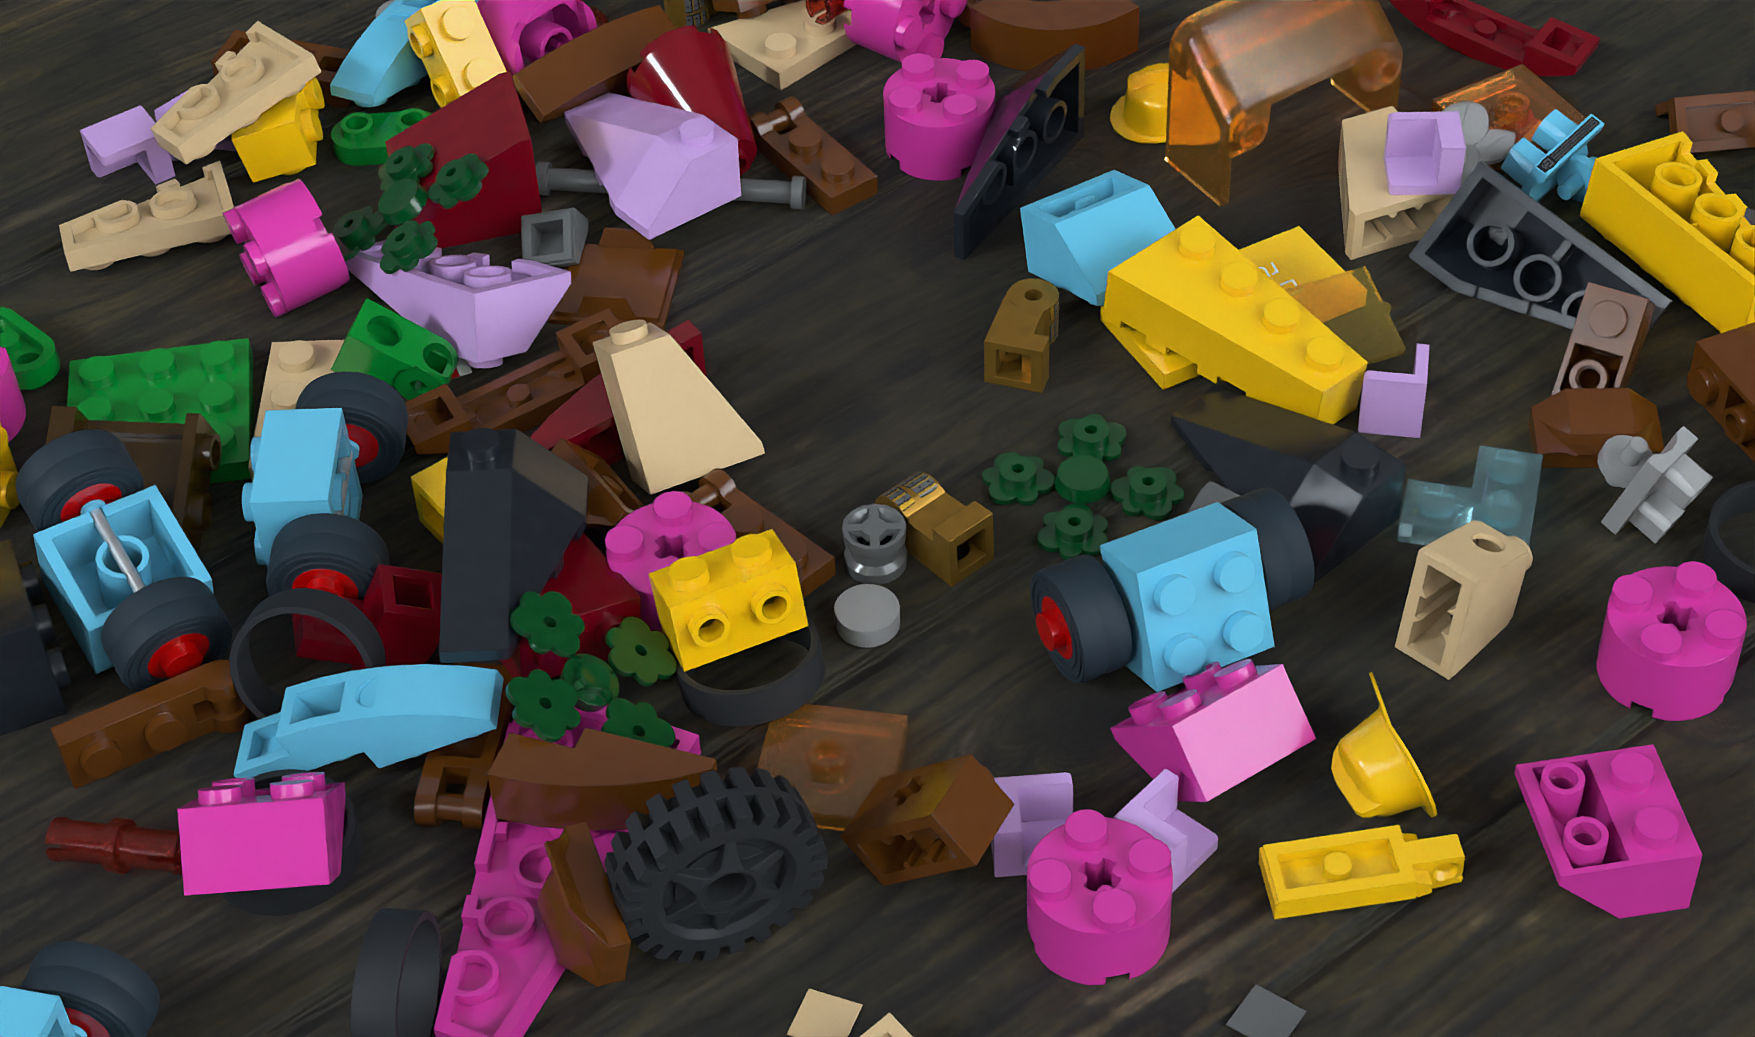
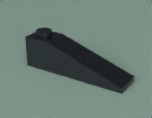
M1074 44L1028 70L1010 89H1005L999 96L953 212L955 257L965 260L1084 137V46Z
M1482 161L1477 164L1408 256L1455 292L1572 330L1588 282L1649 299L1656 308L1647 334L1673 303L1672 300Z
M1216 386L1210 387L1171 415V425L1204 469L1215 472L1228 490L1243 496L1259 488H1272L1285 497L1296 512L1307 535L1314 562V583L1399 519L1406 464L1357 432Z
M476 428L464 432H451L445 484L439 641L441 663L510 659L523 637L513 629L510 623L511 614L520 606V599L525 592L533 591L540 595L549 578L557 579L564 567L563 554L572 539H580L587 527L588 476L517 429L493 430L489 428Z

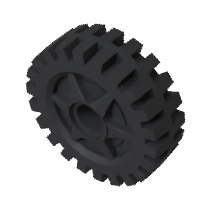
M744 767L729 768L725 780H721L716 770L701 773L700 785L691 788L688 780L684 779L672 785L675 796L668 800L660 793L656 794L646 801L650 813L646 815L634 811L625 821L628 832L617 831L611 841L614 852L606 853L604 864L607 870L605 873L609 881L608 885L631 940L633 939L636 946L644 952L650 949L656 958L666 960L673 954L676 962H691L697 951L702 961L718 959L719 951L722 947L727 946L732 955L746 950L744 940L753 936L758 944L772 936L769 929L770 925L775 923L783 928L795 919L791 908L805 909L813 900L810 890L820 889L824 880L821 870L827 869L828 862L825 853L827 849L819 829L795 786L792 787L788 779L779 774L773 778L769 770L756 768L749 777Z

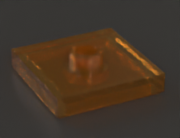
M1523 64L1437 97L1432 101L1431 112H1442L1454 103L1463 101L1476 102L1487 111L1489 129L1514 132L1516 134L1515 144L1524 137L1545 154L1548 152L1534 142L1532 137L1544 118L1554 109H1557L1577 125L1586 119V117ZM1504 160L1488 165L1498 173H1504L1501 169Z
M805 704L796 711L769 722L757 768L769 770L773 778L779 774L788 779L791 786H795L801 794L818 828L844 831L878 779L899 773L908 735V715Z

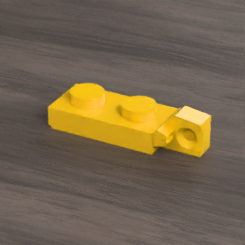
M1400 825L1266 844L1259 848V865L1274 919L1415 899L1416 896L1421 897L1432 893L1434 888L1462 882L1465 860L1457 834L1418 839L1416 834L1402 833Z

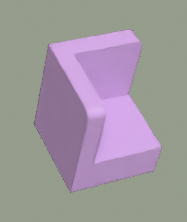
M141 105L80 130L91 170L97 177H103L136 162L143 168L155 185L176 176L170 153L159 146L150 129L155 124V121Z
M1459 111L1393 112L1388 115L1383 160L1388 192L1391 195L1456 194L1461 187L1466 151Z
M1417 343L1413 374L1366 371L1364 373L1358 433L1420 438L1427 388L1429 344Z
M1164 769L1114 816V819L1132 823L1168 846L1171 851L1173 893L1217 850L1218 836L1177 809L1179 777L1170 770Z
M1070 773L994 778L995 782L1014 803L1013 808L991 841L995 877L1027 875L1029 858L1036 845L1049 832L1065 824L1067 817L1073 813V783Z

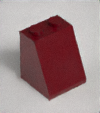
M511 71L499 73L385 141L388 157L396 150L406 146L415 148L420 144L428 143L433 147L435 151L431 159L433 169L427 176L420 178L419 182L427 192L436 182V176L445 164L452 160L460 159L467 154H476L481 162H484L489 168L487 176L481 180L482 188L474 198L465 202L459 201L454 207L444 209L440 203H433L428 197L426 205L420 214L413 219L419 225L425 221L432 222L436 228L433 235L438 240V248L442 249L522 233L521 216L542 213L531 137ZM401 225L392 226L393 230Z

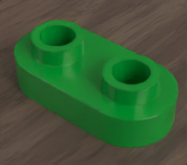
M411 108L399 112L372 114L357 112L349 114L339 121L331 131L335 156L342 163L351 166L385 164L388 158L385 141L432 113L422 109Z
M0 307V346L2 348L5 347L10 357L20 389L34 390L43 387L58 374L61 366L54 341L13 310Z

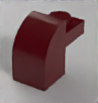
M378 564L363 600L344 597L345 600L361 610L376 628L385 650L386 666L424 664L437 648L440 641L442 573ZM292 614L296 657L351 664L352 671L366 669L362 656L356 646L338 628L316 617Z

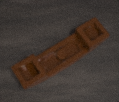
M607 308L555 332L560 350L456 398L448 385L443 384L405 402L408 412L407 439L417 454H441L449 452L451 432H464L476 428H489L493 430L517 429L520 432H524L542 424L589 381L601 374L593 342L609 337V330L620 324L610 308Z

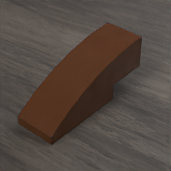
M660 5L631 13L567 42L514 74L513 80L516 90L540 123L562 117L565 111L608 92L625 96L628 92L627 74L630 67L635 74L643 61L639 53L647 44L662 34L677 28Z
M585 728L575 748L509 733L487 773L496 819L564 829L565 826L587 822L589 830L627 829L625 821L634 811L646 815L650 813L646 804L647 800L658 793L667 800L675 796L672 785L684 779L688 780L691 788L699 786L700 774L713 770L717 771L716 759Z

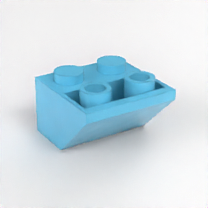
M1116 170L1020 208L1028 272L1096 306H1104L1109 270L1175 230L1150 185Z

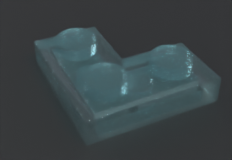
M1480 445L1472 489L1408 479L1397 541L1427 545L1474 520L1481 521L1506 536L1519 537L1529 546L1543 455Z

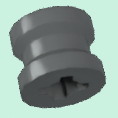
M868 504L852 510L845 517L842 525V537L846 546L844 564L847 573L854 580L863 584L881 585L894 581L906 570L908 553L905 546L907 530L901 513L887 505Z

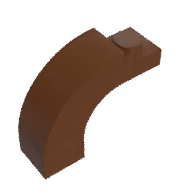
M967 0L963 12L956 17L964 26L971 28L972 51L991 62L1027 72L1074 44L1085 47V71L1111 64L1138 51L1139 6L1131 0Z

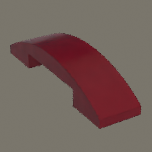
M1389 0L1396 9L1418 28L1451 49L1478 61L1522 74L1537 76L1575 75L1596 50L1600 42L1599 37L1553 17H1550L1544 26L1537 30L1469 0Z

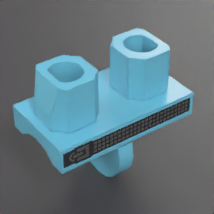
M1554 109L1544 118L1532 137V140L1548 153L1545 154L1523 137L1511 148L1501 169L1522 185L1521 190L1538 202L1557 185H1559L1557 193L1562 199L1569 200L1572 198L1578 202H1583L1593 165L1597 158L1594 156L1587 157V143L1602 130L1605 123L1593 114H1590L1583 122L1577 125L1557 109Z

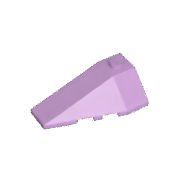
M610 92L564 112L565 123L583 156L589 157L594 167V176L599 185H604L607 190L614 213L649 240L741 196L738 139L702 114Z
M386 240L375 242L370 249L360 250L355 257L345 261L347 269L397 313L451 343L457 351L458 357L467 360V365L473 368L497 367L503 364V357L527 352L571 284L570 271L537 261L516 259L511 261L512 269L503 266H490L488 254L473 252L467 256H442V249L438 247L429 256L419 259L418 265L411 271L404 272L400 269L395 273L385 274L380 268V261L384 256L381 248Z

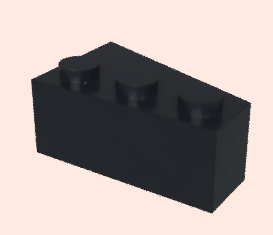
M11 539L0 542V736L67 714L59 688L72 684L60 647L50 650L46 648L45 643L58 639L46 603L33 606L32 600L44 596L33 562L29 560L19 564Z

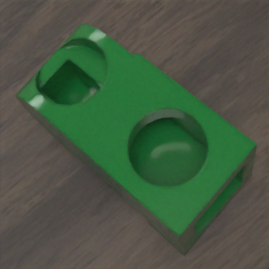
M366 298L348 331L331 370L334 372L358 371L374 376L395 387L404 398L411 400L443 384L449 385L459 358L455 348L444 338Z

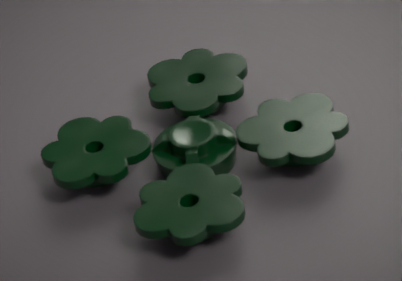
M423 143L415 148L406 146L396 150L387 158L378 173L379 178L382 180L380 189L384 192L378 203L380 212H376L371 206L364 207L360 211H351L342 216L334 227L335 235L333 236L344 261L355 257L360 250L370 249L376 242L375 235L379 234L386 224L392 226L401 225L389 234L381 248L384 256L380 261V268L385 274H392L400 269L404 272L411 271L418 265L419 259L429 256L438 244L437 238L433 235L436 228L432 222L425 221L419 225L417 221H413L426 205L428 197L433 203H440L444 209L454 207L459 201H469L480 192L482 188L481 180L487 176L489 168L484 162H481L476 154H467L460 159H455L445 164L438 172L436 182L427 192L419 182L420 178L427 176L433 169V163L431 162L435 153L433 147L428 143Z
M1090 414L1081 419H1067L1059 425L1058 435L1060 440L1058 441L1057 449L1061 455L1069 458L1060 464L1056 478L1050 471L1044 469V462L1040 457H1026L1014 452H1005L998 455L994 461V467H989L982 473L983 483L989 486V498L994 503L1000 505L1012 504L1015 501L1025 506L1032 505L1037 502L1038 495L1049 493L1054 486L1062 498L1074 502V504L1066 506L1061 512L1052 511L1045 514L1043 517L1044 528L1038 533L1039 546L1048 552H1059L1060 556L1065 560L1082 554L1090 556L1100 555V545L1108 543V538L1105 535L1108 531L1107 519L1098 515L1093 516L1092 510L1084 504L1102 499L1109 490L1112 498L1122 503V511L1126 515L1138 516L1143 513L1145 517L1152 520H1163L1169 517L1172 513L1173 505L1181 503L1184 499V490L1176 485L1177 476L1175 472L1166 467L1145 468L1134 466L1128 470L1127 477L1118 478L1111 484L1108 469L1102 461L1103 459L1113 461L1121 456L1120 445L1126 440V430L1119 423L1106 422L1098 414Z
M533 591L525 592L520 599V606L514 610L510 617L513 629L521 636L526 637L530 647L535 652L546 654L551 650L556 655L569 659L564 665L560 679L551 680L546 672L536 669L531 671L527 678L515 677L508 683L505 692L510 703L515 706L513 710L515 722L522 727L533 729L535 734L544 741L557 742L563 737L566 730H573L580 723L581 716L575 708L585 712H597L607 706L606 717L608 720L601 727L602 732L669 748L675 741V732L672 726L665 720L657 718V712L651 704L639 702L634 706V704L626 699L617 698L619 682L615 674L616 672L622 676L635 678L643 686L653 685L657 678H670L676 671L677 664L672 654L667 651L669 647L668 638L659 631H651L643 620L637 617H627L621 622L619 628H611L605 635V642L612 649L608 654L609 665L593 655H575L580 648L579 636L584 631L585 624L578 615L572 614L570 601L561 593L554 591L547 592L542 597Z

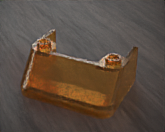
M1223 0L1188 16L1176 28L1170 41L1165 161L1221 207L1229 203L1232 158L1257 147L1263 141L1268 130L1271 104L1331 77L1330 84L1366 112H1372L1389 106H1393L1397 110L1403 50L1379 1Z

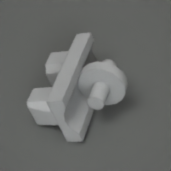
M1683 426L1676 432L1660 454H1653L1648 448L1647 441L1642 437L1616 435L1608 439L1598 453L1597 463L1608 484L1626 489L1601 523L1616 535L1630 521L1656 544L1686 512L1684 509L1713 478L1686 455L1698 438Z

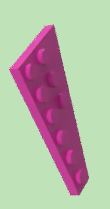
M607 706L597 712H585L575 708L581 716L578 726L573 730H566L559 741L551 743L575 748L585 728L601 731V727L608 720L606 717ZM513 718V722L508 723L504 742L509 733L538 740L542 739L535 734L533 729L518 725ZM672 726L675 732V741L669 748L700 755L699 735ZM492 796L490 797L474 862L476 874L471 895H466L461 915L463 928L457 953L451 956L434 1026L436 1037H523L566 969L556 959L537 905L540 891L552 868L544 843L559 838L564 829L538 827L496 819ZM628 829L590 830L605 872H607L604 864L606 853L614 852L611 845L612 839L617 831L628 832Z

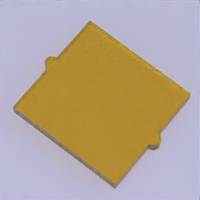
M1366 266L1285 289L1295 300L1368 362L1367 365L1403 355L1406 350L1389 315L1392 307L1388 302L1382 301Z

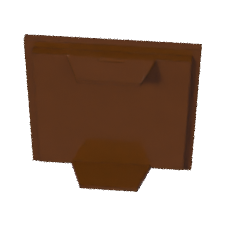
M605 227L599 244H584L579 265L566 266L564 270L571 272V284L549 316V324L573 325L610 308L620 323L631 320H645L646 324L651 322L664 330L685 251L655 248L649 239L635 229Z

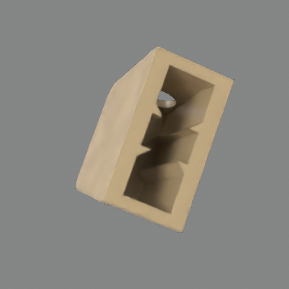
M1472 520L1422 547L1418 551L1395 648L1448 680L1455 676L1508 625L1513 617L1525 572L1530 568L1533 561L1532 552L1526 542L1516 536H1506L1481 521Z

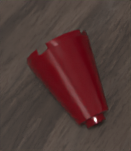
M696 25L683 26L662 34L647 44L639 53L643 61L635 74L630 67L627 74L628 92L635 99L702 114L738 139L740 176L743 175L750 168L751 163L756 157L757 146L729 45L718 30L710 28L711 33L699 32Z

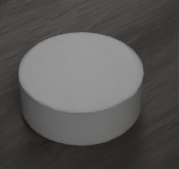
M875 584L856 585L845 590L836 600L834 606L836 630L838 635L851 645L865 648L880 646L890 641L899 631V601L892 591L883 586Z

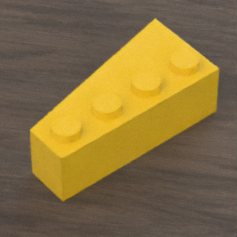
M1682 131L1596 158L1579 216L1601 233L1606 240L1612 242L1635 261L1641 269L1652 275L1684 304L1691 307L1719 330L1720 333L1754 323L1755 225H1751L1744 217L1747 206L1737 194L1725 195L1715 183L1718 172L1707 159L1696 160L1690 153L1693 142Z
M1199 215L1108 271L1102 319L1119 329L1124 324H1127L1145 334V343L1166 355L1171 349L1198 365L1197 373L1215 384L1219 380L1229 382L1245 391L1247 397L1330 424H1335L1357 409L1368 362Z

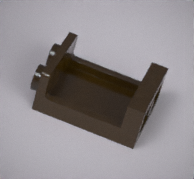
M52 406L46 444L58 437L80 430L99 429L114 434L124 444L131 459L142 474L144 489L156 485L195 551H200L202 532L209 530L213 519V501L208 493L211 471L218 470L222 457L221 439L200 413H187L185 424L88 420L77 407Z

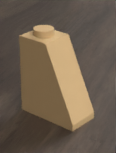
M1393 106L1342 120L1338 174L1345 254L1350 260L1420 240L1455 195H1391L1388 192L1383 156L1388 115L1398 112Z
M631 320L612 327L609 330V337L593 342L631 479L650 495L704 476L715 468L723 469L765 454L762 441L669 333L651 322L646 324L645 320Z

